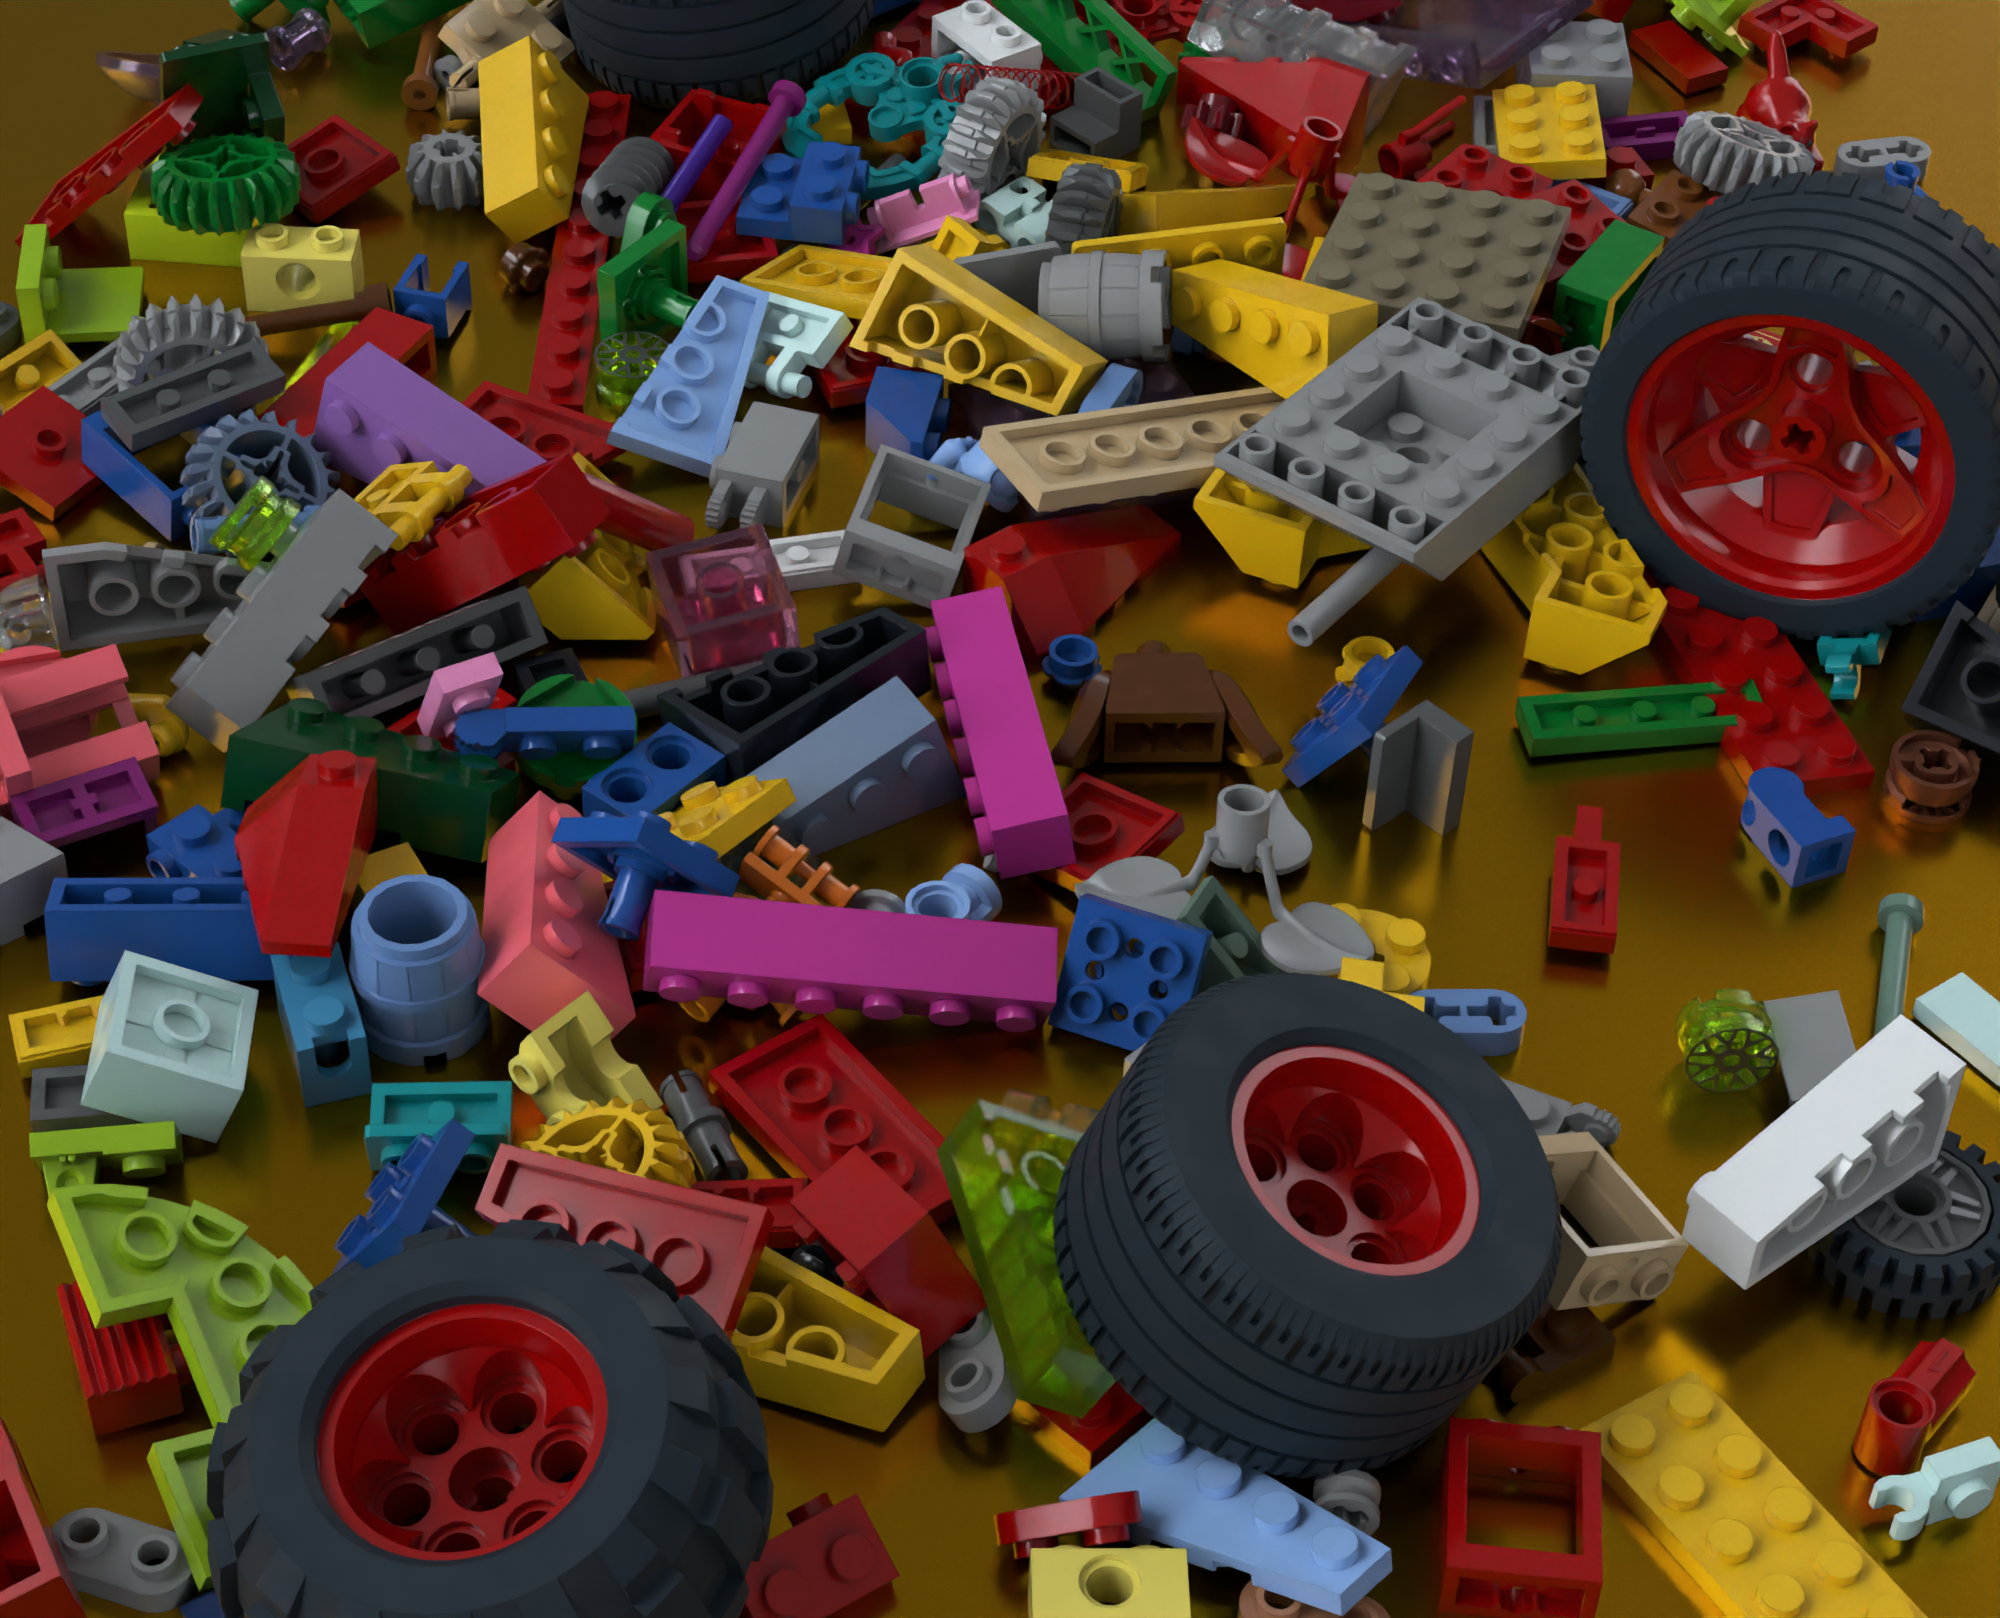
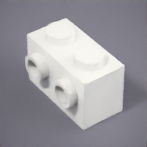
M970 0L959 7L932 16L931 58L938 59L945 55L959 53L963 56L962 64L966 60H971L975 65L1026 68L1031 70H1040L1043 61L1042 44L984 0ZM951 67L947 73L953 75L958 67ZM984 69L979 71L982 77L986 72ZM994 70L989 71L991 76H994L996 73ZM1004 71L999 72L1001 78H1003L1005 74ZM1012 71L1008 73L1011 79L1015 74ZM1020 72L1018 75L1022 79L1025 74ZM978 73L973 79V90L981 81ZM1029 73V74H1028V77L1030 78V81H1031L1032 77L1034 76L1032 73ZM986 74L983 80L987 81L990 78L989 75ZM1015 76L1014 80L1019 82L1018 77ZM1025 77L1022 83L1028 85L1029 87V81L1027 77ZM1036 77L1031 83L1032 90L1038 89L1039 86ZM970 80V81L968 82V84L965 86V87H966L967 89H969V90H970L971 80Z

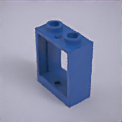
M101 410L82 419V462L170 542L190 532L191 517L197 509L181 505L182 495L187 490V487L183 486L173 492L134 457V455L155 444L131 452L101 417ZM220 418L180 433V435L190 444L196 445L198 443L197 438L202 431L210 426L215 427ZM244 454V455H246V456H248V457H251V458H254V459H263V458H264V457L257 456V455ZM264 476L261 479L260 489H262L264 484Z

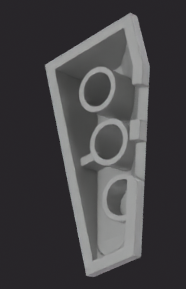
M111 542L42 549V558L60 651L205 633L225 607L234 613L243 601L235 591L257 564L266 569L270 562Z

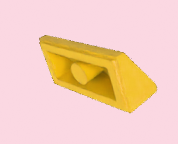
M49 329L0 360V417L42 385L48 388L82 364L52 329Z

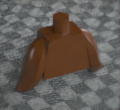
M1155 640L1147 641L1140 645L1136 653H1120L1114 656L1112 671L1105 670L1099 672L1085 683L1074 701L1064 733L1051 752L1054 765L1079 769L1090 766L1097 760L1102 748L1103 763L1221 762L1223 753L1226 758L1239 765L1259 767L1279 763L1284 757L1281 747L1264 727L1251 701L1232 677L1221 671L1208 670L1203 656L1195 652H1171L1167 644Z

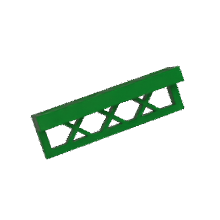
M1073 0L991 1L1009 20L1042 44V52L1062 71L1080 74L1099 66L1143 93L1141 123L1160 114L1178 70L1105 0H1079L1085 7L1089 24L1083 23L1077 17ZM1106 30H1110L1118 37L1122 56H1118L1110 48ZM1140 62H1144L1158 76L1153 88L1144 81Z

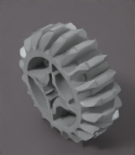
M991 76L987 81L981 80L976 85L975 90H969L966 93L965 103L956 107V116L953 122L948 124L949 132L947 138L941 142L944 150L943 155L938 160V166L942 168L938 179L952 173H956L958 177L966 174L971 181L973 191L979 189L981 201L1017 178L1026 176L1029 157L1041 152V142L1046 137V132L1042 130L1047 121L1046 114L1043 113L1044 103L1042 99L1038 98L1037 91L1028 88V85L1016 80Z
M1712 110L1706 112L1699 111L1691 116H1687L1684 126L1680 127L1674 142L1676 145L1673 152V162L1684 175L1690 176L1695 183L1703 184L1709 190L1718 191L1722 194L1727 192L1734 194L1738 187L1751 182H1755L1757 185L1762 179L1777 175L1781 179L1786 178L1788 173L1806 172L1807 175H1812L1811 173L1815 165L1813 161L1814 156L1811 152L1807 150L1803 143L1796 142L1792 136L1779 132L1777 128L1765 126L1760 121H1751L1744 116L1737 117L1727 112L1719 114Z
M196 293L191 299L190 304H180L171 295L166 309H161L149 303L148 309L145 311L146 318L132 315L131 322L128 324V331H121L120 337L117 340L116 355L113 357V371L116 373V388L120 392L157 378L156 376H162L253 340L268 356L269 346L265 338H260V330L257 327L256 321L245 322V316L242 314L240 307L225 313L224 304H222L220 298H217L210 306L202 305ZM256 404L236 411L234 413H231L230 415L236 419V416H240L242 412H246L250 408L254 413V411L256 410Z

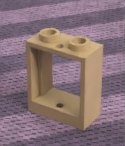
M1588 1131L1538 1136L1555 1180L1559 1204H1563L1599 1245V1247L1588 1248L1561 1216L1560 1260L1553 1285L1547 1297L1549 1303L1557 1311L1658 1298L1671 1285L1675 1276L1674 1269L1689 1244Z

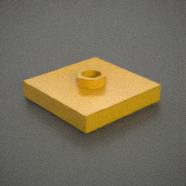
M1050 148L1029 157L1026 173L1028 177L1059 181L1063 171L1072 163L1084 165L1086 162L1103 165V168L1115 170L1121 179L1123 192L1131 193L1146 185L1149 167H1146V164Z

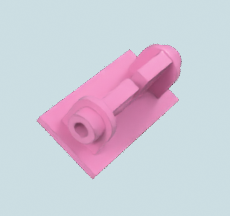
M952 173L919 185V192L924 201L922 204L917 205L910 189L875 200L874 206L867 208V216L870 225H882L886 230V233L879 239V253L918 245L923 239L937 235L947 215L962 218L970 225L972 222L978 221L981 196L979 189L973 191L971 181L966 174L958 177L956 173Z

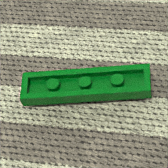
M1748 679L1747 684L1741 688L1740 693H1744L1747 701L1763 703L1753 679ZM1714 682L1522 696L1517 699L1514 713L1530 757L1721 742L1725 726L1738 725L1735 715L1713 716L1716 707L1715 702L1711 698L1706 697L1705 694H1725L1727 690L1717 686Z

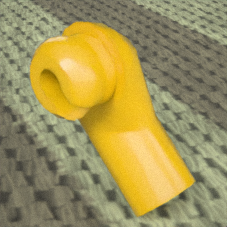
M128 693L138 722L147 721L160 757H166L183 750L187 744L189 728L181 718L164 707L171 697L164 694Z

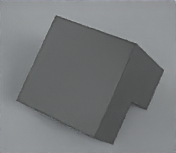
M1099 66L1075 77L1074 105L1050 117L1049 144L1058 150L1119 159L1140 148L1143 93Z

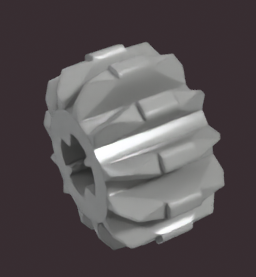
M442 129L441 134L436 136L424 134L422 135L421 142L410 145L409 156L407 157L408 166L405 167L407 184L410 185L411 194L418 197L419 204H435L437 211H441L446 207H454L460 211L461 206L480 205L481 198H484L481 136H467L465 130L448 133Z

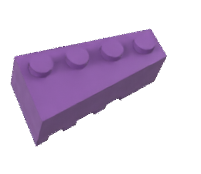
M370 342L363 345L325 379L314 433H317V441L313 447L317 452L332 451L331 461L328 466L368 484L372 483L384 470L394 464L434 461L439 472H448L455 465L462 464L473 475V482L464 490V496L547 462V460Z

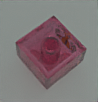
M762 523L645 553L652 601L680 678L762 660L763 653L780 646L785 648L800 647L796 607Z

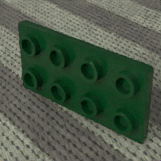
M261 32L251 35L240 33L232 35L225 40L197 46L192 44L180 45L171 51L163 52L159 55L161 103L187 83L204 98L192 116L197 122L195 128L178 144H189L193 138H210L212 134L226 136L231 132L240 136L253 133L257 138L269 136L274 138L275 142L285 143V114L270 74V42L267 33ZM169 141L162 146V153L172 151L173 145Z

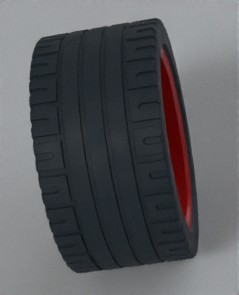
M1815 171L1813 175H1807L1806 172L1788 173L1786 178L1782 179L1778 175L1762 179L1757 185L1755 182H1751L1738 187L1734 194L1727 192L1715 199L1712 206L1707 204L1696 212L1693 218L1687 220L1664 247L1594 364V369L1589 376L1586 385L1587 392L1583 397L1581 412L1584 414L1580 420V435L1584 437L1581 442L1583 459L1587 460L1585 470L1588 480L1594 484L1592 492L1598 505L1604 507L1603 515L1610 527L1617 529L1616 536L1619 539L1626 538L1644 567L1648 566L1652 570L1651 575L1663 585L1668 583L1676 589L1699 596L1698 606L1742 621L1749 617L1758 616L1775 623L1778 633L1784 634L1787 637L1789 634L1796 635L1797 639L1815 640V637L1820 635L1832 636V638H1842L1843 635H1848L1849 638L1867 636L1869 631H1873L1875 634L1891 630L1894 624L1902 626L1914 621L1918 614L1925 615L1937 608L1939 601L1945 602L1956 593L1958 587L1963 586L1969 580L1975 568H1978L1985 558L2000 526V249L1993 242L1989 244L1985 241L1986 235L1973 224L1968 226L1962 222L1964 217L1950 208L1946 211L1939 207L1940 202L1927 195H1924L1922 198L1913 194V189L1900 184L1897 187L1887 185V180L1870 177L1869 180L1861 179L1860 174L1843 172L1841 176L1834 175L1832 171ZM1768 327L1785 328L1778 347L1757 341L1749 333ZM1857 349L1881 366L1859 365L1854 357L1855 350ZM1710 390L1729 402V405L1720 411ZM1920 428L1921 445L1918 459L1895 445L1894 442L1897 434ZM1858 442H1861V443L1867 445L1868 447H1864L1863 445L1859 444Z

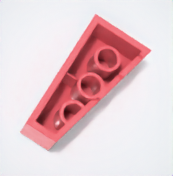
M539 790L489 839L481 936L485 943V959L478 976L477 995L533 1032L589 990L614 1028V1031L611 1033V1039H613L636 1017L617 937L602 931L597 926L608 903L602 874L599 870L551 842L560 817L582 816L572 806L566 803L558 804Z

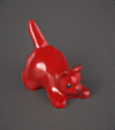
M1775 30L1770 34L1767 46V77L1750 87L1745 101L1739 105L1736 116H1744L1746 119L1755 122L1760 121L1765 126L1777 128L1779 132L1792 136L1796 142L1803 143L1814 156L1813 161L1815 165L1812 172L1821 171L1824 168V161L1815 143V133L1819 122L1816 119L1809 120L1812 113L1811 98L1801 83L1790 76L1782 34Z

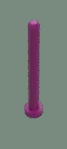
M779 80L772 87L768 94V100L771 104L770 108L687 242V257L689 259L697 261L704 258L788 117L798 116L807 103V96L804 90L796 83L789 80Z

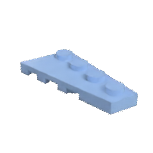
M717 275L684 322L682 330L673 343L669 344L660 357L657 366L647 381H644L623 416L619 417L610 430L606 444L709 478L714 458L717 455L723 456L727 447L770 293Z
M1153 1418L1059 1497V1501L1064 1502L1138 1490L1144 1522L1129 1525L1131 1540H1128V1542L1136 1545H1149L1154 1540L1174 1548H1186L1188 1563L1211 1571H1215L1217 1567L1238 1569L1251 1574L1252 1585L1256 1587L1259 1586L1265 1590L1339 1616H1343L1393 1571L1391 1548L1265 1473L1257 1471L1252 1467H1243L1237 1462L1232 1463L1223 1457L1220 1458L1207 1450L1201 1449L1196 1444L1185 1440L1182 1436L1173 1432L1156 1418Z

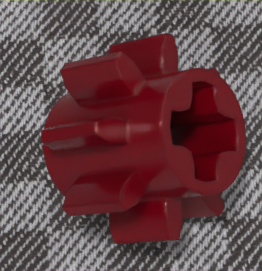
M1206 93L1201 95L1198 106L1192 104L1185 105L1180 128L1183 129L1182 135L1186 136L1190 120L1195 115L1208 127L1242 140L1246 122L1243 121L1244 114L1236 113L1238 103L1233 99L1219 94Z

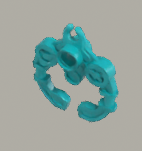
M877 52L863 53L852 58L845 67L821 76L813 82L814 88L806 93L807 103L798 116L788 117L787 130L782 136L784 153L790 157L804 158L809 141L823 143L822 135L811 129L812 125L820 120L819 109L827 103L837 107L845 99L851 98L855 103L864 106H875L868 114L869 131L874 140L892 142L904 134L917 130H925L926 144L921 147L922 158L914 164L904 160L895 167L877 170L870 166L868 189L866 193H860V200H877L907 189L919 192V185L927 183L929 178L942 170L938 166V160L943 155L944 150L941 142L947 138L949 132L948 124H951L956 116V107L965 103L946 101L942 98L938 86L939 75L942 69L949 63L962 64V54L954 53L938 59L917 57L907 61L902 67L895 66V63L889 56ZM966 60L963 65H975L971 60ZM972 68L969 71L973 77L974 69ZM962 72L955 75L952 84L953 93L956 98L959 96V90H961ZM968 72L965 75V86L971 80ZM946 73L943 79V92L948 99L953 100L954 98L951 93L953 75Z

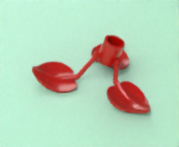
M1194 115L1186 131L1185 149L1192 166L1210 180L1230 187H1243L1248 183L1249 179L1262 183L1288 157L1291 163L1290 171L1299 180L1283 219L1287 229L1282 276L1301 281L1310 251L1303 247L1286 243L1308 182L1317 181L1320 176L1326 174L1323 181L1325 195L1329 199L1336 200V208L1339 211L1356 178L1353 175L1336 173V164L1340 157L1336 150L1343 136L1342 130L1338 125L1326 118L1307 116L1303 119L1297 136L1289 135L1285 145L1269 161L1267 156L1255 146L1208 127Z

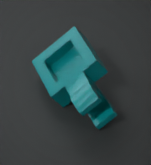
M1892 629L1877 634L1869 631L1867 636L1849 638L1848 635H1843L1842 638L1820 635L1817 643L1820 665H1825L1826 673H1834L1833 686L1830 691L1831 699L1857 698L1860 690L1861 667L1881 663L1892 634Z

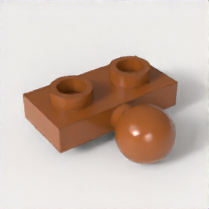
M1628 168L1614 171L1607 178L1604 186L1606 191L1631 199L1635 209L1627 217V224L1665 237L1663 249L1669 240L1675 236L1678 229L1687 220L1692 219L1695 213L1702 209L1709 199L1718 196L1719 193L1718 191L1709 190L1703 184L1695 183L1690 176L1684 175L1675 169L1653 191L1646 188L1643 177L1637 171Z

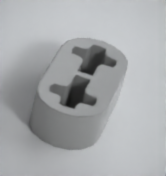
M1908 136L1847 142L1838 148L1833 174L1841 176L1843 172L1860 174L1861 179L1869 180L1870 177L1884 180L1886 165L1890 162L1895 165L1896 161L1901 160L1913 163L1919 168L1920 176L1917 182H1920L1926 176L1931 149L1925 142Z

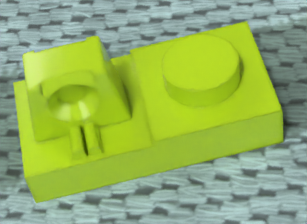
M175 1121L29 1133L30 1158L38 1170L44 1172L49 1197L54 1188L98 1184L100 1167L110 1166L112 1170L122 1169V1174L126 1177L145 1178L164 1174L166 1172V1165L183 1164L182 1135Z

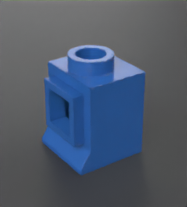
M417 253L393 289L395 313L434 326V337L449 338L465 311L472 309L469 263L458 261L453 269V275L443 291L437 293L430 291L427 255Z

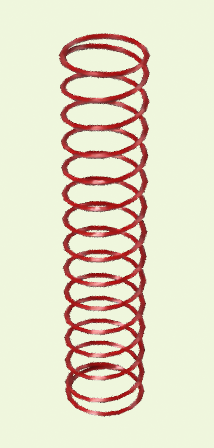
M949 63L942 69L939 75L938 86L942 98L946 101L963 103L965 102L963 92L967 72L971 79L970 90H973V79L977 73L980 76V80H983L986 74L991 77L989 73L991 70H994L996 72L994 76L998 75L999 78H1001L999 72L1004 71L1003 77L1007 75L1011 79L1008 73L1012 71L1015 73L1012 78L1013 80L1017 76L1019 82L1022 83L1024 78L1027 77L1029 81L1028 88L1030 89L1032 87L1031 83L1036 77L1039 84L1037 90L1038 98L1041 95V83L1046 78L1048 88L1044 108L1065 110L1067 109L1064 107L1066 104L1068 107L1074 105L1070 100L1071 84L1073 81L1075 82V77L1083 73ZM957 66L958 69H956L951 80V93L954 98L951 100L944 95L943 79L951 67ZM972 68L976 70L973 77L969 71ZM981 69L986 71L983 77L979 72ZM961 70L963 74L960 84L961 94L956 98L953 93L952 84L957 71ZM1020 72L1025 74L1022 79L1018 75ZM1029 73H1032L1034 75L1031 81L1028 77ZM1038 74H1042V75H1043L1041 81L1039 80V78H1038V76H1037ZM1049 74L1053 76L1050 82L1047 78ZM1058 75L1062 76L1060 82L1056 78ZM1067 76L1071 77L1069 83L1066 79ZM1055 78L1058 86L1056 102L1052 105L1049 100L1050 84ZM1064 79L1067 84L1066 101L1061 105L1059 102L1060 84Z

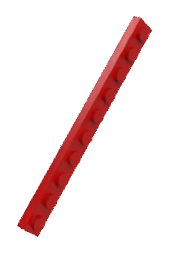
M611 91L586 93L589 96L570 215L568 219L557 224L528 392L530 396L586 414L594 353L600 324L597 269L610 259L613 236H608L598 231L587 220L581 205L582 190L587 180L599 168L600 164L612 152L614 147L624 139H628L632 115L631 95L615 94Z

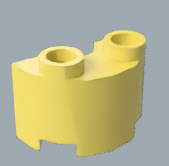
M589 990L531 1032L520 1043L519 1054L509 1061L508 1069L512 1080L522 1091L530 1094L535 1105L547 1118L546 1125L554 1126L564 1119V1109L572 1114L584 1111L590 1099H593L601 1107H605L617 1095L627 1104L642 1098L653 1110L663 1105V1102L638 1064L626 1062L615 1051L611 1042V1033L614 1031V1028Z

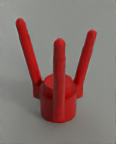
M1463 95L1456 97L1414 127L1400 132L1398 139L1382 145L1378 151V161L1382 172L1396 179H1409L1415 182L1429 172L1431 169H1428L1427 165L1433 160V152L1429 143L1454 130L1456 123L1453 120H1449L1442 125L1433 127L1462 107L1467 101L1466 97Z

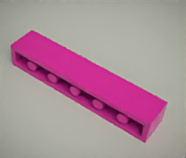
M1002 586L930 601L935 625L924 628L926 629L928 652L931 663H936L933 664L941 700L953 698L943 701L950 737L963 736L962 738L953 739L960 775L973 774V777L963 779L971 816L979 814L984 816L973 819L981 856L994 854L1000 880L1076 863L1068 812Z
M655 890L647 915L643 991L659 992L662 998L676 1002L694 1001L700 996L727 998L730 1004L743 1008L762 1007L768 1002L795 1004L796 1009L811 1014H824L832 1012L836 1008L862 1010L865 1016L878 1020H891L899 1018L903 1014L929 1016L930 1021L945 1026L963 1025L970 1020L996 1022V1026L1005 1031L1023 1032L1032 1030L1036 1026L1043 1027L1056 1005L1058 928Z

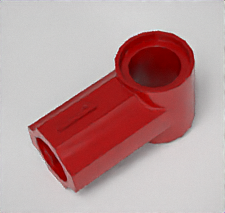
M1944 1338L1936 1342L1921 1340L1890 1378L1881 1379L1872 1386L1853 1440L1854 1454L1862 1465L1882 1476H1903L1916 1468L1924 1445L1968 1393L1975 1381L1977 1372L1969 1365L1965 1357V1350Z

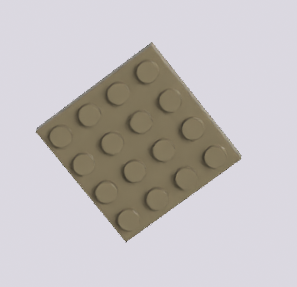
M1359 172L1303 282L1378 302V323L1384 324L1417 297H1421L1427 301L1436 302L1443 308L1471 321L1485 324L1491 330L1520 342L1569 229L1571 207L1554 205L1543 199L1523 200L1499 196L1497 193L1488 190L1469 191L1446 187L1439 182L1428 181L1421 183L1396 179L1385 173L1366 174Z

